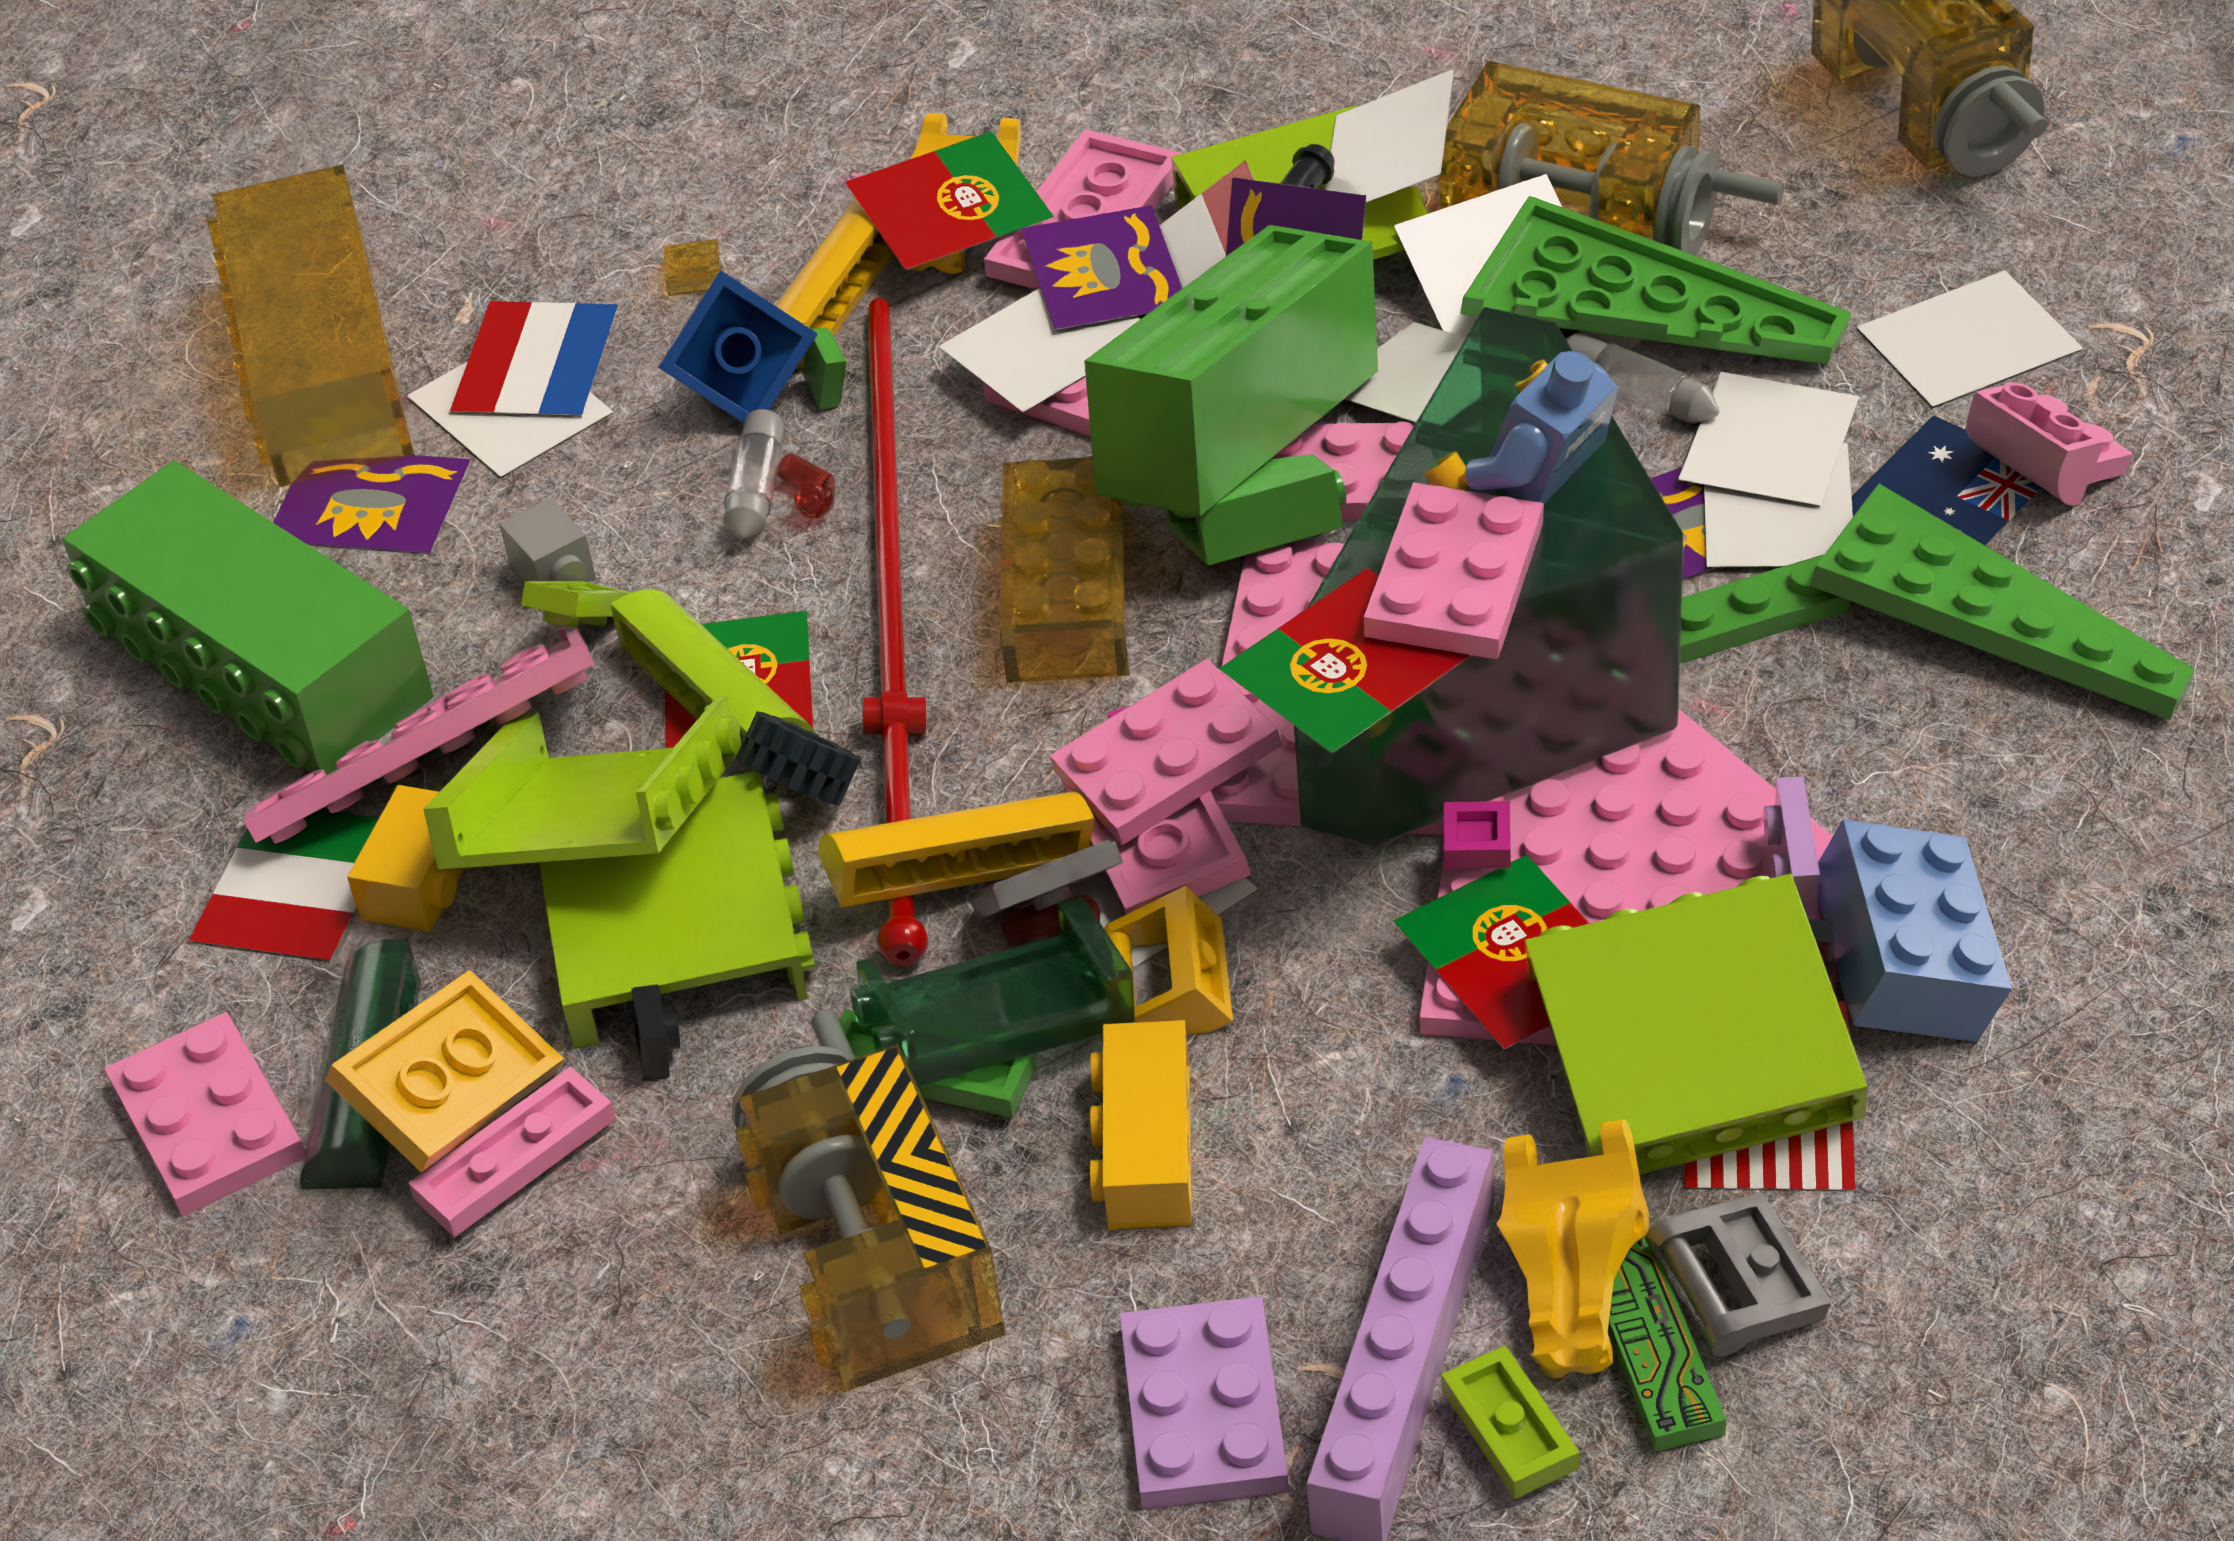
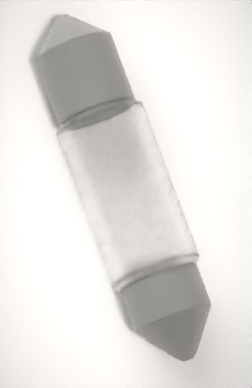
M1576 332L1556 343L1557 354L1560 352L1576 351L1586 355L1592 362L1599 364L1607 372L1609 378L1617 385L1616 396L1668 418L1676 417L1690 424L1714 418L1720 413L1709 386L1690 379L1689 375L1615 343L1607 344L1581 332Z
M754 410L746 416L741 438L738 440L735 448L724 499L725 513L723 522L726 529L738 539H747L760 534L764 529L766 518L770 514L782 458L781 443L785 425L782 418L770 410Z

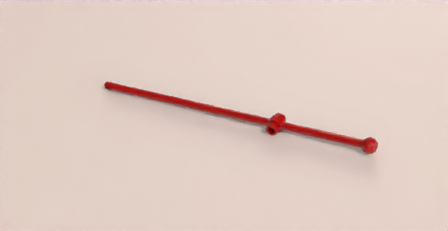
M875 298L869 303L868 332L881 697H863L862 723L863 735H881L883 741L885 823L911 819L907 734H926V697H907L905 685L890 307L885 299ZM914 895L888 899L889 920L882 924L876 940L882 958L891 964L900 967L912 965L924 957L929 943L924 925L915 919Z

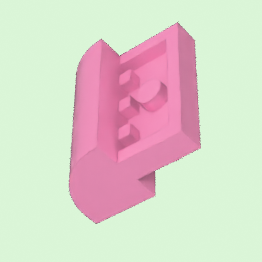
M2008 382L2003 386L1977 391L1969 409L1967 433L1975 445L2067 505H2080L2088 484L2124 475L2133 455L2132 452L2114 442V437L2108 430L2097 425L2086 424L2078 417L2067 412V405L2059 399L2048 395H2038L2034 389L2024 384Z

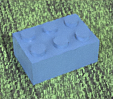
M1843 819L1818 861L1820 872L1818 901L1823 919L1836 921L1833 956L1852 1026L1978 1042L2012 990L1966 837Z

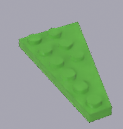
M1530 195L1464 294L1460 314L1827 365L1847 331L1852 313Z
M1881 484L1877 485L1816 564L1811 586L2168 720H2171L2186 695L2195 671L2194 668Z

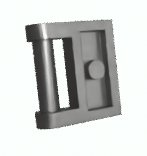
M1763 1192L1665 1218L1654 1224L1645 1235V1241L1657 1260H1666L1705 1327L1702 1331V1336L1715 1356H1727L1741 1349L1749 1341L1825 1320L1831 1301ZM1700 1243L1706 1245L1743 1308L1729 1311L1691 1246Z

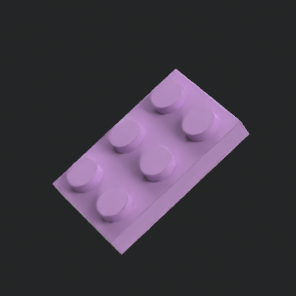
M1262 1296L1120 1313L1142 1510L1289 1492Z

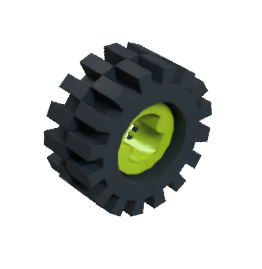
M759 711L756 712L736 755V760L750 767L751 770L766 775L767 778L780 782L792 790L800 791L811 798H818L825 803L836 806L841 804L861 761L859 756L853 754L848 749L840 747L838 744L824 739L812 731H807L796 724L788 723L779 717Z

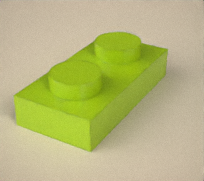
M525 581L521 606L543 610L542 621L552 624L578 627L580 622L606 626L607 617L613 616L610 603L632 592L585 581Z
M1506 1345L1441 1374L1443 1394L1514 1499L1580 1469L1579 1450Z

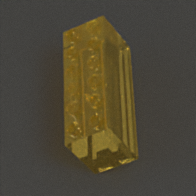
M344 164L212 194L216 216L207 218V224L215 250L213 251L217 272L220 282L223 284L219 285L224 308L227 317L231 318L226 320L234 353H238L233 354L235 369L241 388H245L240 390L244 413L248 424L253 425L254 431H262L253 434L261 467L272 465L278 486L284 487L309 479L415 455L368 253Z

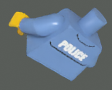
M1560 352L1549 364L1544 359L1540 360L1530 367L1532 375L1515 384L1520 393L1509 407L1490 456L1473 459L1466 467L1458 453L1454 451L1441 458L1437 462V466L1426 471L1424 476L1430 485L1444 486L1465 491L1470 488L1474 492L1499 489L1515 499L1545 504L1604 443L1617 395V385L1609 378L1607 372L1599 364L1592 362L1591 359L1580 352Z

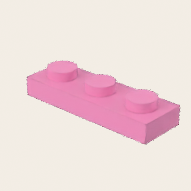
M570 1066L411 1180L408 1184L413 1199L455 1238L616 1120L612 1102Z

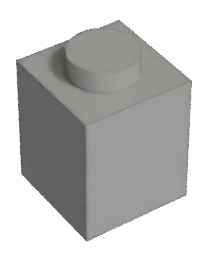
M551 497L499 523L510 567L524 583L525 581L590 582L596 579L586 535Z

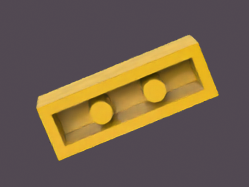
M1185 1020L1103 1024V1052L1091 1053L1093 1094L1103 1093V1105L1091 1106L1092 1146L1103 1147V1160H1090L1092 1202H1105L1108 1230L1192 1226L1190 1063Z

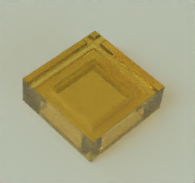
M718 239L663 247L665 283L668 296L707 291L719 270H722Z

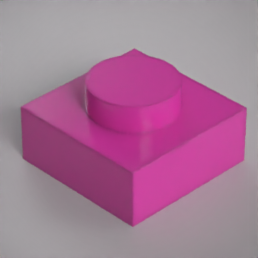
M1510 801L1444 802V869L1511 868Z

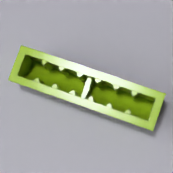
M655 589L638 590L610 603L620 647L697 720L703 714L704 708L710 705L717 696H726L730 716L735 717L740 725L741 745L757 711L779 717L788 723L791 722L802 729L815 733L810 724L667 593Z

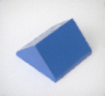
M719 270L658 365V368L744 423L746 416L750 412L759 409L769 410L818 333L733 277Z

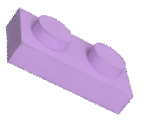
M1804 777L1776 778L1775 805L1764 806L1763 811L1766 845H1778L1779 854L1772 855L1771 875L1774 878L1792 873L1807 918L1817 920L1820 872Z

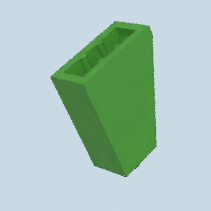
M1313 454L1270 459L1201 516L1181 517L1169 509H1165L1168 531L1209 566L1343 528L1340 506L1346 504V490L1338 471L1330 468Z

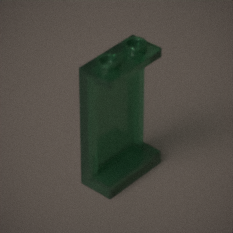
M1083 897L1057 903L1059 935L889 983L883 981L870 958L857 961L858 987L850 989V1001L858 1025L861 1028L869 1026L872 1030L876 1053L896 1047L915 1088L1103 1034V1024L1135 1023L1133 971Z

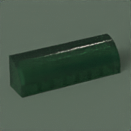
M408 938L384 939L371 942L357 949L345 963L300 1175L301 1190L382 1188L390 1142L325 1081V1078L333 1063L417 1006L421 978Z

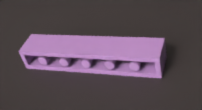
M1429 1137L1423 1138L1307 1481L1310 1531L1313 1535L1340 1541H1386L1494 1205L1493 1150Z

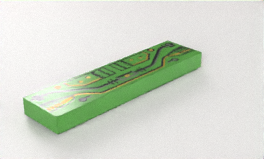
M1644 1237L1629 1249L1614 1279L1608 1335L1654 1452L1726 1435V1418L1662 1262L1654 1256Z

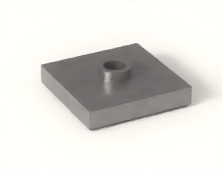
M1109 839L995 883L972 895L973 898L970 902L978 921L1031 900L1037 912L1073 898L1069 888L1070 885L1107 871L1123 863L1116 842H1111Z

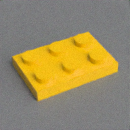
M469 970L333 1063L325 1081L422 1173L556 1075L564 1058Z

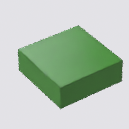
M828 327L815 328L812 330L818 333V335L805 353L803 377L819 409L839 408L842 398L846 360Z

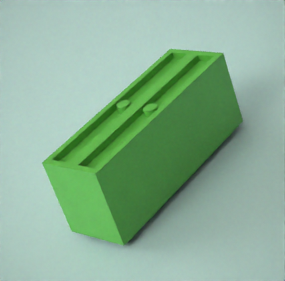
M1268 225L1084 360L1095 493L1101 496L1120 499L1123 504L1128 506L1150 505L1172 510L1174 514L1181 517L1201 516L1378 372L1372 242Z
M175 460L168 463L62 538L71 562L67 565L68 574L75 585L81 590L86 607L83 608L84 618L99 636H111L121 643L136 661L140 663L147 661L161 670L164 677L174 687L178 689L186 687L199 696L211 712L216 715L224 713L236 721L252 740L258 742L262 739L276 748L283 759L294 768L298 769L302 766L311 773L324 769L326 775L336 771L338 768L335 763L346 755L345 752L364 741L378 740L393 729L395 723L411 715L434 697L408 608Z

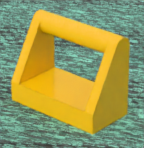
M1186 885L1108 923L1104 927L1111 1024L1185 1020L1186 1034L1189 1035L1212 1032L1233 1022L1222 918ZM1168 943L1172 989L1136 1006L1131 947Z

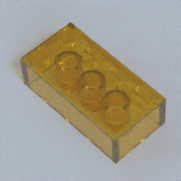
M1092 456L1003 462L999 631L1007 683L1130 676L1128 505L1123 504L1120 499L1101 496L1095 493Z

